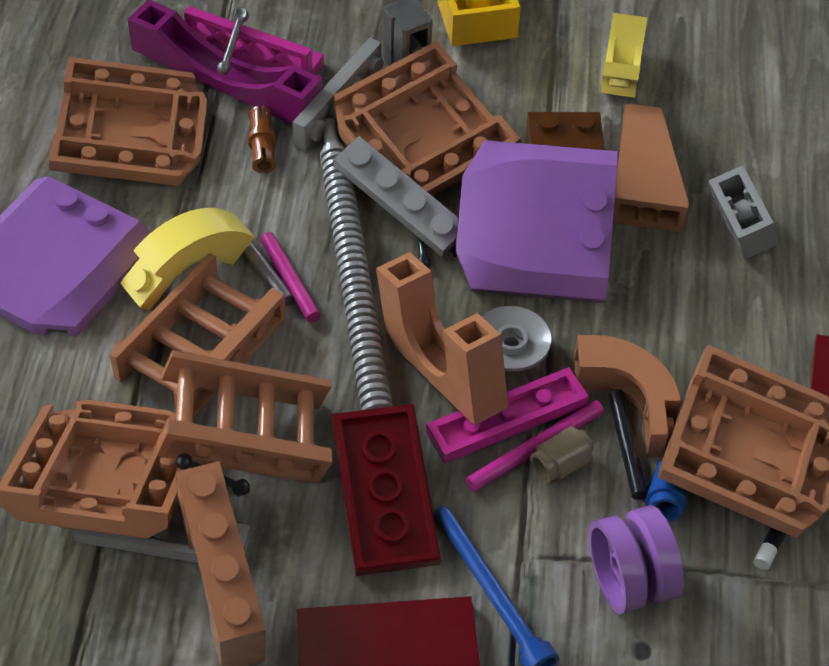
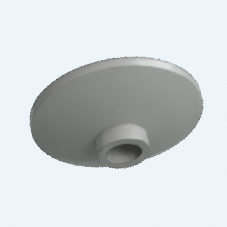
M502 306L482 315L501 334L505 371L530 369L542 362L547 356L551 346V332L546 322L535 312L518 306Z

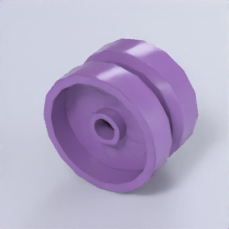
M649 505L631 510L626 514L625 522L618 516L613 515L595 520L590 524L588 536L593 568L603 595L613 611L620 615L645 607L647 598L653 603L658 604L682 595L684 571L680 552L667 519L658 508Z

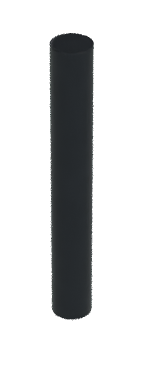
M616 389L609 392V402L631 497L635 500H640L647 496L648 491L624 391Z

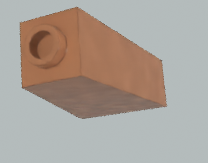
M626 103L617 159L613 223L683 232L689 201L662 108Z

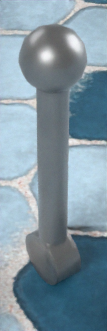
M239 7L234 12L236 22L223 61L217 65V71L221 75H227L231 71L229 62L242 24L249 19V12L244 7Z

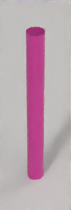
M594 400L465 478L468 488L472 492L479 490L530 459L531 454L536 452V447L568 427H574L578 430L604 414L603 406L599 401Z

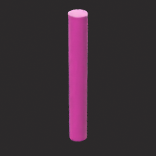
M272 232L264 233L260 237V241L287 288L294 296L307 322L317 321L321 317V313Z

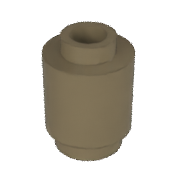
M568 427L538 445L536 452L531 454L530 461L534 471L545 483L553 480L559 482L592 461L594 446L585 431Z

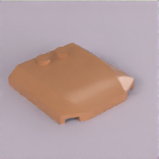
M438 41L423 47L334 95L338 132L344 143L348 146L360 136L431 196L462 180L464 172L485 140L520 143L521 138L500 114L493 117L457 75V63Z
M68 57L57 130L53 136L50 152L49 170L179 186L201 159L207 98L203 92H199L195 85L194 74L192 72Z
M707 345L688 386L659 468L658 478L798 538L829 510V397Z
M96 400L75 401V409L53 412V404L43 405L0 482V507L19 521L53 525L61 528L96 531L104 534H117L147 539L167 529L179 502L175 472L181 471V469L177 467L176 459L157 456V442L167 420H176V413L163 409Z

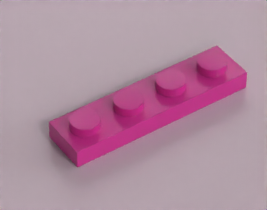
M570 367L507 391L508 408L475 426L460 411L427 423L426 434L445 464L588 405L589 396Z

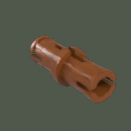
M255 106L248 113L251 129L248 133V145L252 149V167L256 172L262 173L261 162H265V173H269L276 167L273 147L276 145V134L272 130L271 110L266 106H262L263 117H260L259 106Z

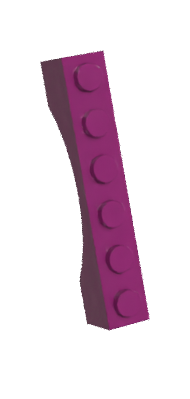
M147 0L128 18L132 50L176 71L192 72L195 80L253 107L259 106V110H262V106H266L271 110L272 116L293 125L292 122L323 89L321 77L293 64L285 67H262L246 63L231 56L229 62L231 71L227 75L219 74L217 65L223 61L225 52L201 37L176 11L152 0Z

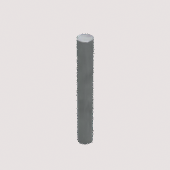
M251 242L243 252V255L269 290L274 288L285 294V306L290 305L294 300V296L255 244Z

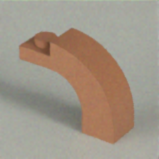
M577 335L574 354L575 376L584 390L608 392L616 389L623 390L625 398L632 402L641 414L646 456L663 457L666 443L670 440L674 424L676 423L681 402L678 387L670 372L651 353L626 340L602 335Z

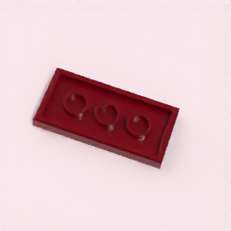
M414 404L332 414V425L355 576L440 565L441 557Z
M472 596L296 609L300 666H480Z

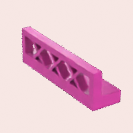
M189 6L184 11L186 23L219 50L226 52L235 22ZM245 25L241 27L232 57L252 65L285 67L293 64L314 75H317L324 65V54Z

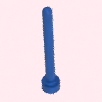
M447 506L439 507L435 512L437 521L520 645L521 665L556 666L560 658L550 642L543 641L541 637L534 636L450 508Z

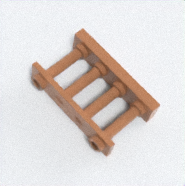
M209 253L199 264H195L189 270L187 277L126 339L117 342L110 354L114 379L121 382L133 369H136L172 390L175 408H177L178 383L161 380L164 367L147 358L146 355L160 342L175 351L193 352L201 356L245 364L286 319L285 294L271 288L262 298L254 300L218 279L216 256ZM207 292H210L247 314L238 324L230 325L198 307L196 304ZM183 317H186L223 338V340L213 350L206 351L171 331V329ZM195 386L193 419L218 393L217 390Z
M172 350L162 372L161 380L178 383L176 420H167L157 442L158 457L176 459L178 455L187 453L192 457V461L206 465L220 461L222 468L315 484L320 483L332 463V448L314 444V409H319L331 389V380L316 378L308 374H295L201 356L193 352ZM195 386L218 391L217 428L193 423ZM235 394L258 398L257 435L234 430ZM275 401L297 405V442L274 437Z

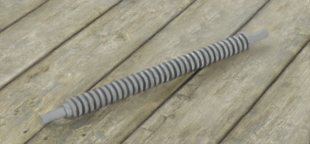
M326 118L323 120L327 123L323 130L325 145L320 152V161L361 410L391 407L393 406L355 187L351 180L334 167L333 159L346 147L339 142L335 119Z

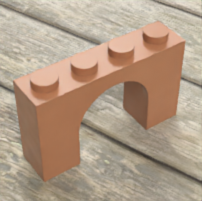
M411 252L377 267L376 271L387 340L474 426L507 409L508 399L501 334L478 313L444 329L436 307L432 271Z
M220 461L177 471L175 474L179 510L189 549H194L208 603L211 633L220 666H249L264 662L266 629Z

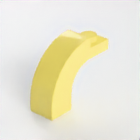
M613 13L600 93L635 98L648 17Z
M200 208L188 211L156 228L133 250L138 255L139 260L120 284L140 308L150 310L171 283L187 268L201 262L209 253L216 256V260L233 266L256 237L235 214L220 208Z

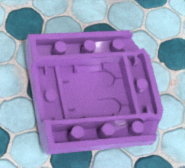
M485 140L464 172L461 187L456 254L467 277L471 291L605 303L610 267L617 176V151Z
M47 176L35 179L0 215V316L35 334H47L49 329L67 330L68 336H78L122 288L120 282L139 260L138 255L133 250L151 232L138 219L52 177Z

